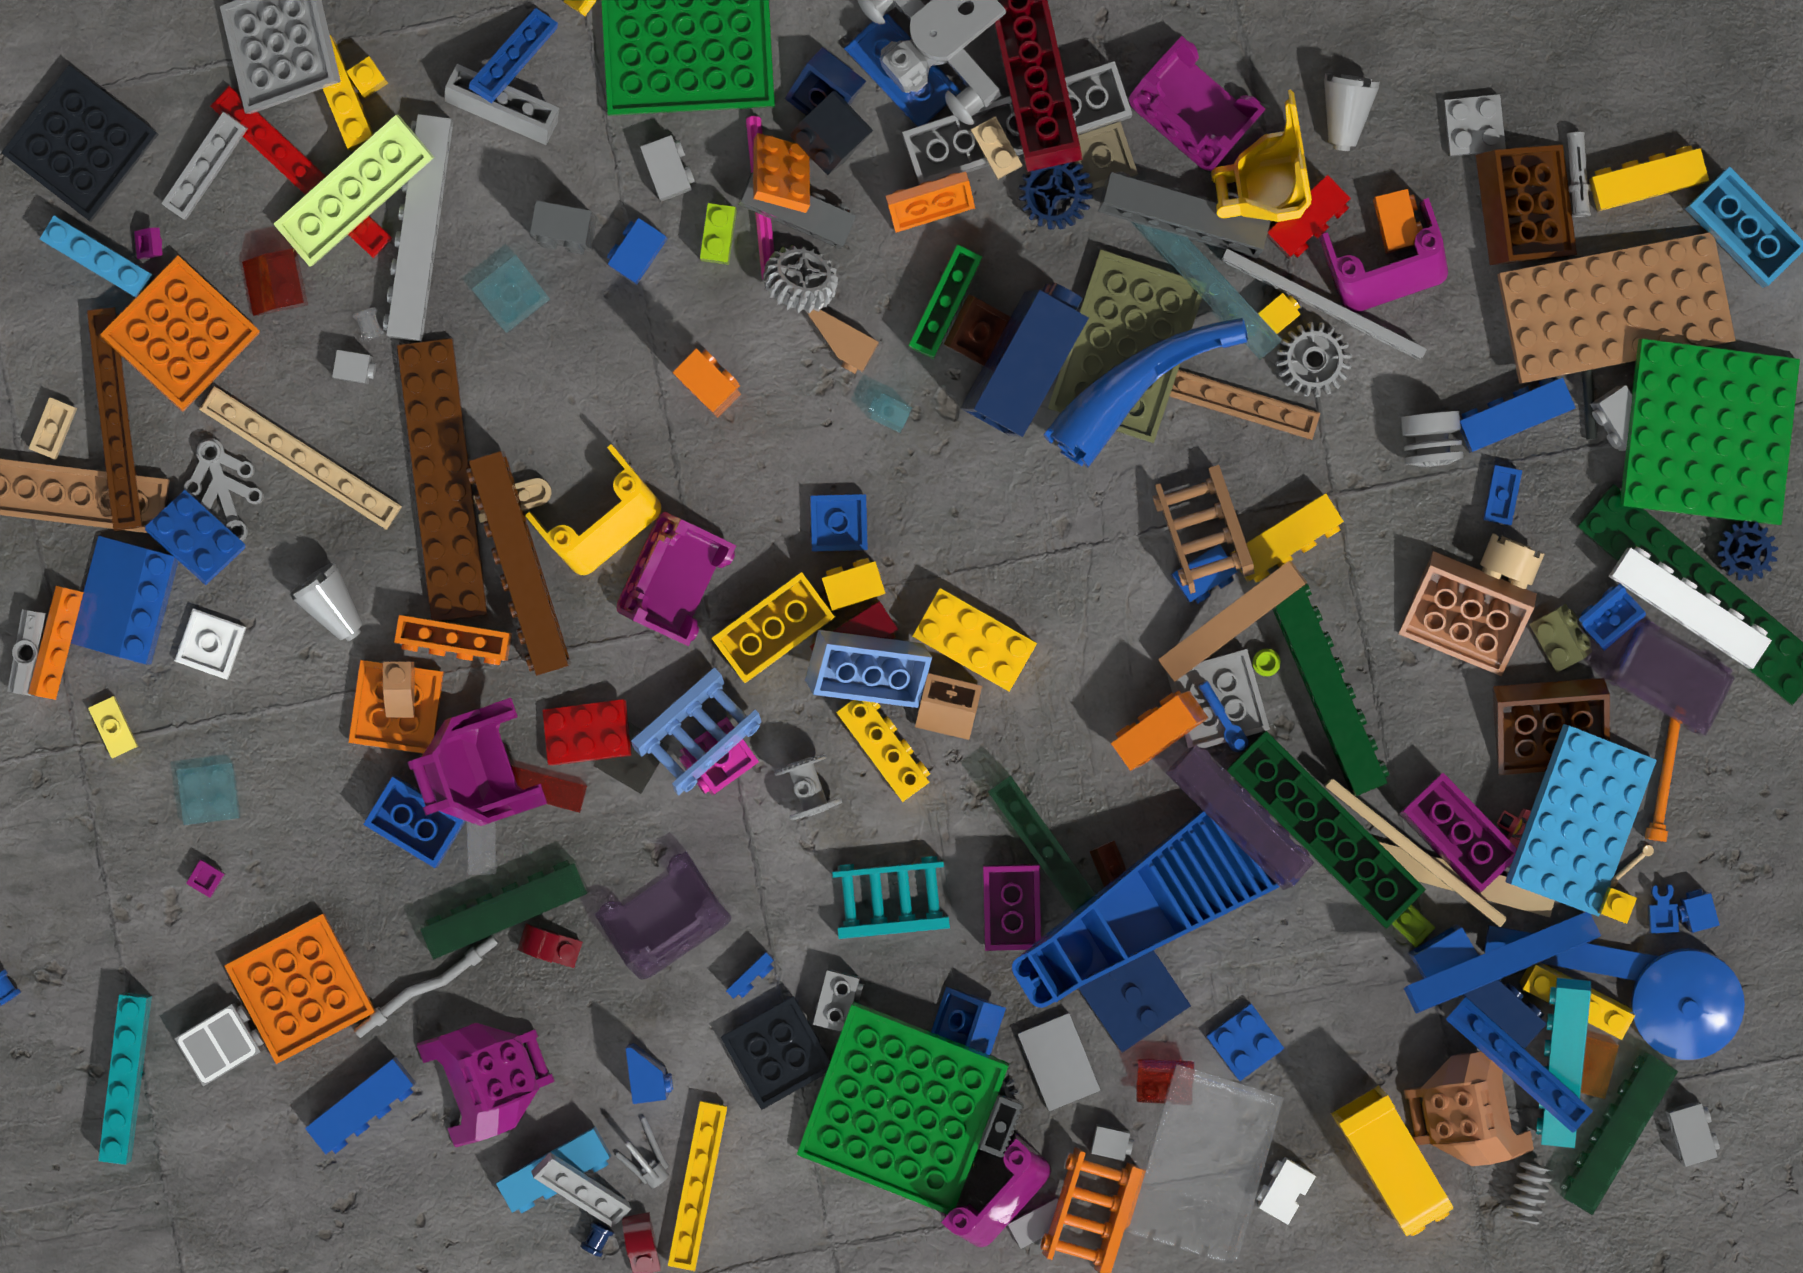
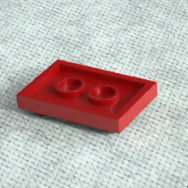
M626 700L543 710L548 765L553 766L631 756Z

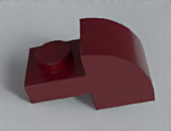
M526 923L517 950L547 962H554L574 968L583 942Z
M650 1212L623 1217V1233L632 1272L653 1273L661 1271Z

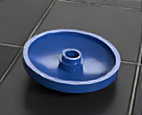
M1690 948L1673 950L1651 961L1637 978L1631 997V1009L1635 1014L1633 1020L1643 1039L1659 1053L1681 1060L1704 1058L1726 1046L1735 1036L1741 1025L1745 1007L1743 990L1733 970L1719 957L1703 950Z

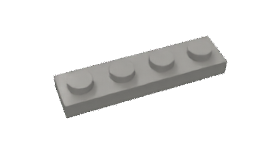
M223 112L161 204L182 219L187 220L248 128L228 113Z
M551 1152L531 1171L534 1179L612 1228L631 1210L628 1201Z

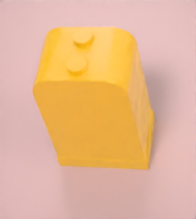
M1379 1085L1331 1113L1406 1237L1422 1232L1427 1224L1434 1220L1435 1222L1440 1221L1450 1214L1449 1211L1454 1209L1450 1200L1397 1113L1388 1094Z

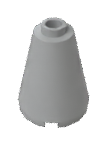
M1325 73L1324 88L1328 142L1334 144L1333 149L1350 151V146L1354 147L1358 143L1378 92L1380 81L1372 82L1370 78L1341 74L1340 78L1334 77V73Z
M335 562L323 566L308 576L307 581L303 583V588L299 583L290 592L289 596L293 601L339 640L346 638L347 641H350L361 633L359 628L362 626V621Z

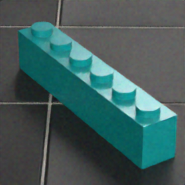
M1557 978L1556 987H1550L1549 1004H1554L1553 1014L1548 1013L1546 1030H1551V1040L1545 1039L1544 1056L1549 1057L1548 1066L1544 1067L1580 1099L1591 981ZM1539 1103V1108L1543 1109V1118H1537L1536 1134L1541 1135V1145L1575 1148L1577 1130L1572 1133Z
M127 992L119 994L98 1159L100 1162L126 1165L132 1161L152 1001L151 995Z

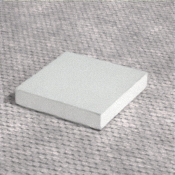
M193 609L174 661L228 680L247 627Z

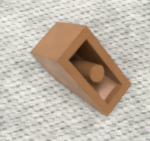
M383 662V695L386 717L414 718L415 662Z

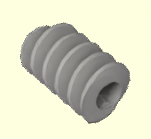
M1520 1162L1519 1165L1526 1171L1525 1173H1516V1176L1523 1182L1513 1184V1187L1519 1191V1194H1510V1198L1516 1202V1205H1507L1506 1208L1513 1213L1510 1217L1537 1225L1540 1221L1533 1214H1541L1543 1212L1536 1204L1546 1202V1199L1540 1193L1549 1192V1188L1543 1182L1552 1181V1177L1546 1171L1553 1170L1528 1162Z

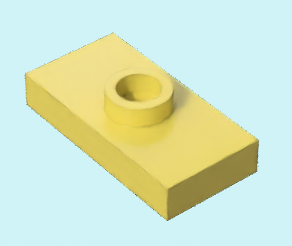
M115 696L88 708L111 758H115L138 747Z

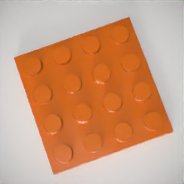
M177 256L100 336L177 408L184 412L260 334V330L181 257Z
M324 913L224 966L276 1064L375 1012L367 993Z

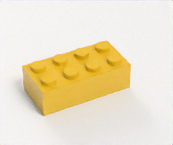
M801 572L712 637V640L742 681L747 683L833 620L835 616L803 572Z
M941 588L938 590L912 636L1010 692L1037 645L1036 642Z

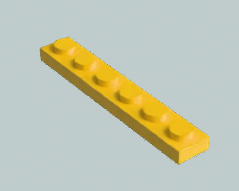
M700 1100L668 1266L691 1271L696 1270L728 1107L726 1105Z

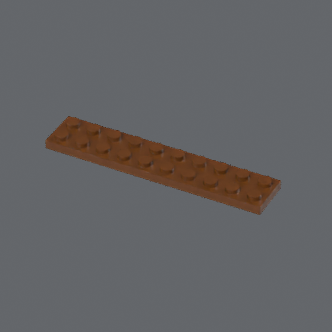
M451 338L397 345L431 620L441 621L488 615L472 484L466 468L469 467L454 341Z

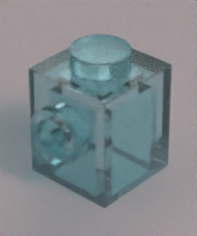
M883 393L880 399L874 397L868 409V412L872 414L870 420L901 434L912 411V407Z

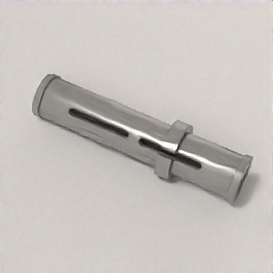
M1585 132L1567 133L1571 176L1569 193H1572L1573 217H1587L1591 215L1588 191H1591V184H1588Z

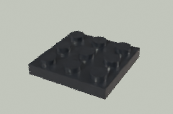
M794 996L721 1036L723 1043L761 1110L825 1075L831 1062Z

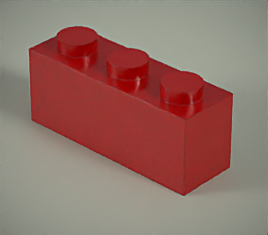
M1329 175L1310 191L1311 204L1306 208L1301 218L1280 221L1267 234L1269 240L1288 259L1293 254L1298 258L1309 247L1306 242L1313 235L1318 239L1329 228L1326 224L1327 221L1333 216L1339 219L1349 209L1346 203L1351 198Z

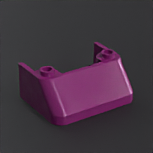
M1429 198L1423 199L1419 203L1427 228L1421 230L1415 237L1414 244L1418 254L1416 256L1365 273L1363 264L1357 257L1347 255L1336 258L1328 232L1319 237L1340 302L1344 308L1358 313L1440 285L1446 280L1448 265L1443 238Z

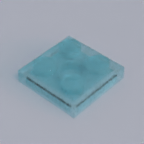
M516 255L472 288L506 333L510 332L551 300Z
M234 763L177 770L184 825L240 818Z

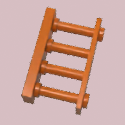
M1075 1147L1074 1152L1070 1153L1067 1157L1065 1168L1068 1171L1049 1232L1043 1235L1040 1248L1043 1250L1042 1254L1047 1259L1052 1260L1055 1251L1093 1261L1094 1269L1098 1273H1111L1143 1169L1137 1165L1127 1163L1125 1169L1122 1168L1120 1171L1084 1160L1086 1153L1080 1148ZM1080 1170L1117 1181L1118 1185H1120L1117 1195L1110 1197L1076 1187ZM1071 1198L1108 1207L1109 1211H1111L1109 1222L1103 1224L1067 1213ZM1063 1224L1100 1234L1101 1238H1103L1100 1249L1092 1250L1059 1240Z

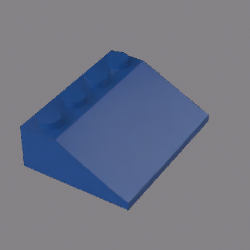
M98 536L71 644L151 665L179 561L170 554Z

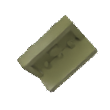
M1566 604L1529 624L1556 673L1581 661L1592 653L1591 642L1588 636L1582 633L1577 624L1578 621L1575 613Z

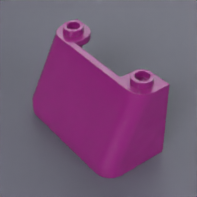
M1181 36L1144 76L1129 96V103L1140 116L1194 163L1204 170L1212 171L1266 109L1253 96L1242 95L1238 100L1233 98L1195 65L1199 58L1197 48L1193 43Z
M663 512L657 518L619 597L616 607L617 612L643 626L689 646L699 632L697 620L693 618V615L716 567L723 568L731 564L737 545L676 516Z
M1016 1132L1012 1135V1139L1009 1141L1010 1144L1006 1149L1007 1151L1004 1152L1005 1156H1003L1005 1166L1014 1175L982 1211L979 1212L969 1203L966 1207L954 1208L948 1215L945 1213L941 1214V1223L946 1228L976 1247H985L992 1243L1050 1177L1051 1169L1047 1160Z

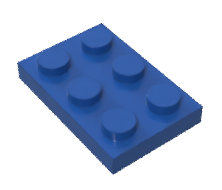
M186 490L179 494L145 526L147 533L205 585L245 549V544Z

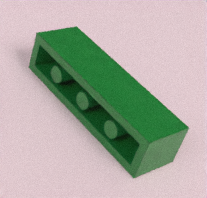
M959 245L956 246L909 344L910 349L934 360L982 261V256Z

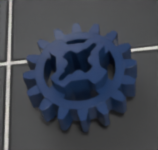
M1747 521L1741 522L1740 529L1736 524L1731 525L1732 533L1723 531L1722 535L1726 539L1725 541H1717V545L1722 547V551L1717 552L1716 556L1723 557V561L1719 563V566L1728 567L1726 571L1727 576L1735 572L1737 581H1741L1745 575L1747 582L1753 581L1754 574L1758 579L1763 578L1762 570L1772 571L1768 564L1769 562H1777V558L1772 556V552L1777 551L1778 547L1771 546L1775 536H1766L1768 532L1767 527L1758 530V523L1753 522L1749 528ZM1744 533L1754 534L1760 539L1750 540ZM1734 541L1733 553L1729 554L1730 544ZM1744 546H1757L1756 548L1752 549L1753 551L1749 553L1750 557H1737L1738 555L1742 554L1741 552L1745 550ZM1765 549L1763 561L1760 562L1761 550ZM1738 562L1745 563L1750 570L1740 569L1734 564Z

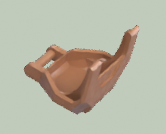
M1482 1051L1453 1055L1424 1086L1404 1090L1405 1099L1409 1101L1415 1136H1412L1416 1145L1431 1144L1470 1166L1491 1165L1508 1161L1529 1153L1534 1149L1530 1130L1515 1134L1512 1130L1502 1079L1503 1070ZM1419 1097H1422V1098H1423L1422 1106H1423V1112H1424V1117H1425V1122H1426V1128H1427V1131H1428L1427 1134H1426V1131H1425V1126H1424L1423 1115H1422V1110H1421V1104H1420V1099H1419Z

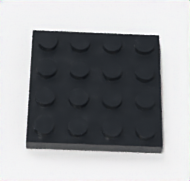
M68 65L1 153L91 222L159 134Z

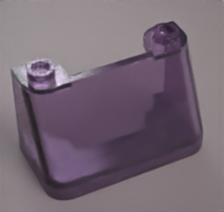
M1646 620L1644 624L1638 622L1634 625L1604 676L1605 681L1613 686L1625 688V692L1660 710L1681 725H1687V729L1698 736L1706 737L1735 679L1731 675L1733 670L1719 662L1715 666L1659 633L1661 628L1651 621Z
M687 851L677 854L670 859L667 866L668 876L625 905L621 902L609 901L603 904L600 910L594 914L625 965L641 980L654 976L717 933L731 921L730 913Z

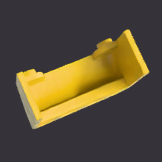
M612 444L607 448L624 467V470L616 476L613 483L614 491L622 501L580 536L571 527L566 525L556 526L548 532L533 513L529 512L525 515L551 548L579 575L592 573L661 514L662 506L659 499Z

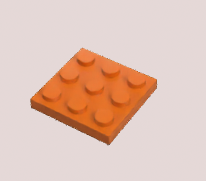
M360 660L348 743L424 753L436 732L444 672L415 668L414 718L386 717L383 695V663Z

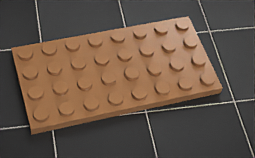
M1710 233L1497 274L1519 384L1636 361L1638 339L1703 347L1736 341L1716 241Z

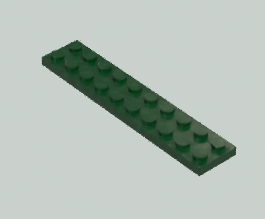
M1612 484L1577 528L1616 561H1619L1627 548L1635 550L1636 547L1643 549L1651 555L1650 561L1656 565L1662 562L1673 569L1672 575L1679 580H1682L1683 577L1698 586L1696 591L1703 596L1706 593L1711 594L1721 601L1719 606L1726 611H1729L1731 608L1743 615L1744 619L1742 621L1750 627L1756 624L1767 631L1766 637L1772 641L1753 669L1745 668L1792 706L1803 693V642L1647 511L1640 508L1620 506L1621 490Z

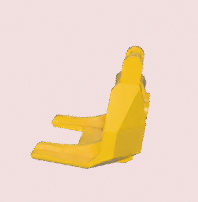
M1291 89L1288 90L1289 99L1285 102L1286 124L1284 131L1263 135L1242 152L1234 164L1216 167L1212 170V181L1216 184L1218 198L1216 210L1220 218L1242 215L1243 217L1280 222L1301 218L1306 208L1311 204L1312 198L1294 92ZM1236 182L1239 198L1229 199L1227 183Z

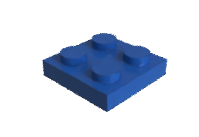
M866 494L810 496L812 552L868 550Z
M1251 1003L1206 1035L1239 1081L1285 1049Z

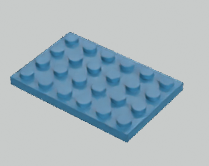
M1563 724L1505 882L1599 917V908L1603 903L1607 887L1611 885V880L1616 872L1657 760Z

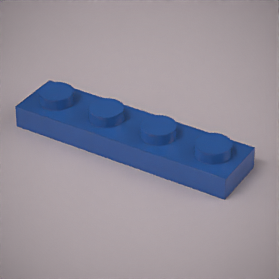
M535 8L471 80L469 89L492 104L557 30L558 22Z

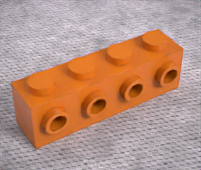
M399 615L394 643L402 644L401 649L418 652V647L429 648V654L445 656L446 651L457 653L456 658L473 661V656L484 657V663L500 665L501 660L508 661L512 633Z

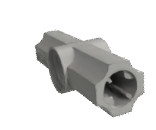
M22 609L17 640L12 650L13 662L7 692L32 696L28 692L44 634L47 613ZM25 645H30L33 649V656L30 660H25L21 655V650Z

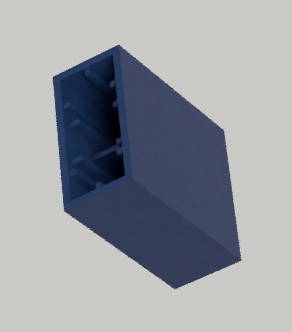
M1055 282L1052 285L1045 283L1042 290L1024 292L960 409L1008 436L1023 437L1089 317L1076 311L1083 298Z

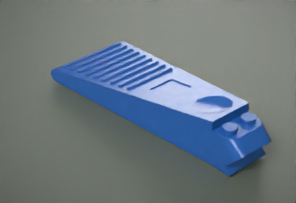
M1232 786L1015 959L1012 964L1013 974L1034 1006L1040 1008L1047 1007L1054 1002H1058L1079 987L1291 882L1292 880L1288 875L1289 871L1242 794L1237 792L1235 787Z

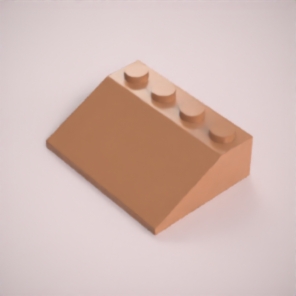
M1433 551L1401 625L1399 635L1502 676L1534 610L1537 593L1517 587L1503 579L1487 575L1483 571Z

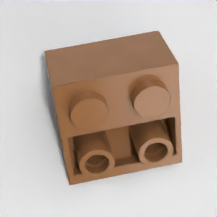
M928 673L915 727L969 740L982 686Z

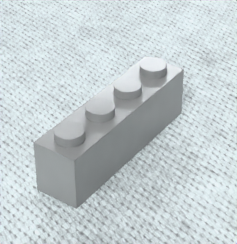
M459 64L456 65L445 86V102L547 145L558 123L559 107L510 86H507L491 104L469 89L471 80L478 73Z

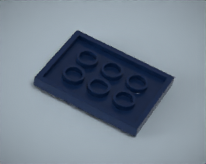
M1154 950L1079 987V990L1122 1053L1191 1007Z

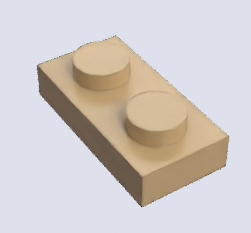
M996 116L971 129L997 180L1022 167V163Z
M49 397L29 449L57 460L77 408Z

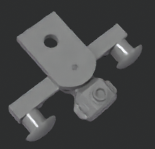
M857 0L863 13L877 24H885L883 16L894 7L900 12L903 11L910 19L912 39L909 41H891L881 50L880 62L886 74L902 92H918L928 83L929 68L932 65L949 63L963 79L967 87L956 97L950 91H947L945 94L949 109L961 122L968 125L974 124L972 116L982 107L987 108L1001 96L999 88L963 49L1006 14L1005 8L998 0H931L927 5H924L920 0ZM963 3H971L974 6L973 12L968 15H963L958 10Z

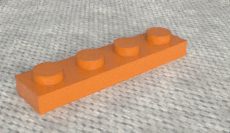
M60 586L55 587L28 694L56 700L84 592Z

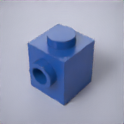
M1702 888L1686 892L1687 897L1680 899L1681 906H1678L1679 917L1682 923L1686 922L1689 932L1694 933L1720 926L1711 893L1703 892Z

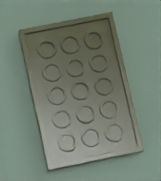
M1100 250L1080 313L1089 317L1061 367L1048 409L1061 413L1075 397L1113 367L1159 341L1191 330L1207 284ZM1180 364L1160 376L1146 390L1116 432L1154 444Z

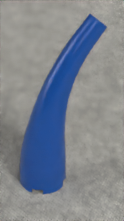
M1238 318L1197 327L1166 338L1134 354L1113 367L1075 397L1056 417L1044 433V437L1050 444L1056 440L1058 442L1057 446L1061 449L1060 453L1080 466L1084 464L1089 468L1131 409L1160 376L1181 362L1200 353L1219 347L1227 348L1247 343L1248 336L1244 319Z

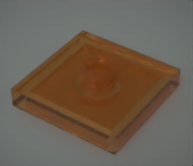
M1586 1036L1581 1093L1602 1099L1606 1098L1619 1048L1618 1044Z

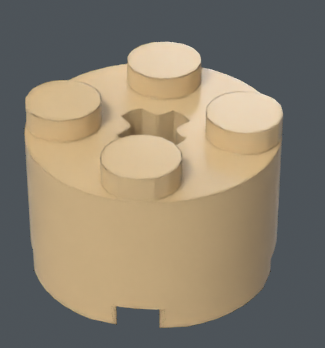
M1492 533L1480 563L1483 566L1482 571L1497 579H1500L1501 575L1507 576L1511 584L1526 589L1527 585H1532L1545 554L1538 551L1535 556V551L1531 550V547L1503 536L1498 541L1499 536Z

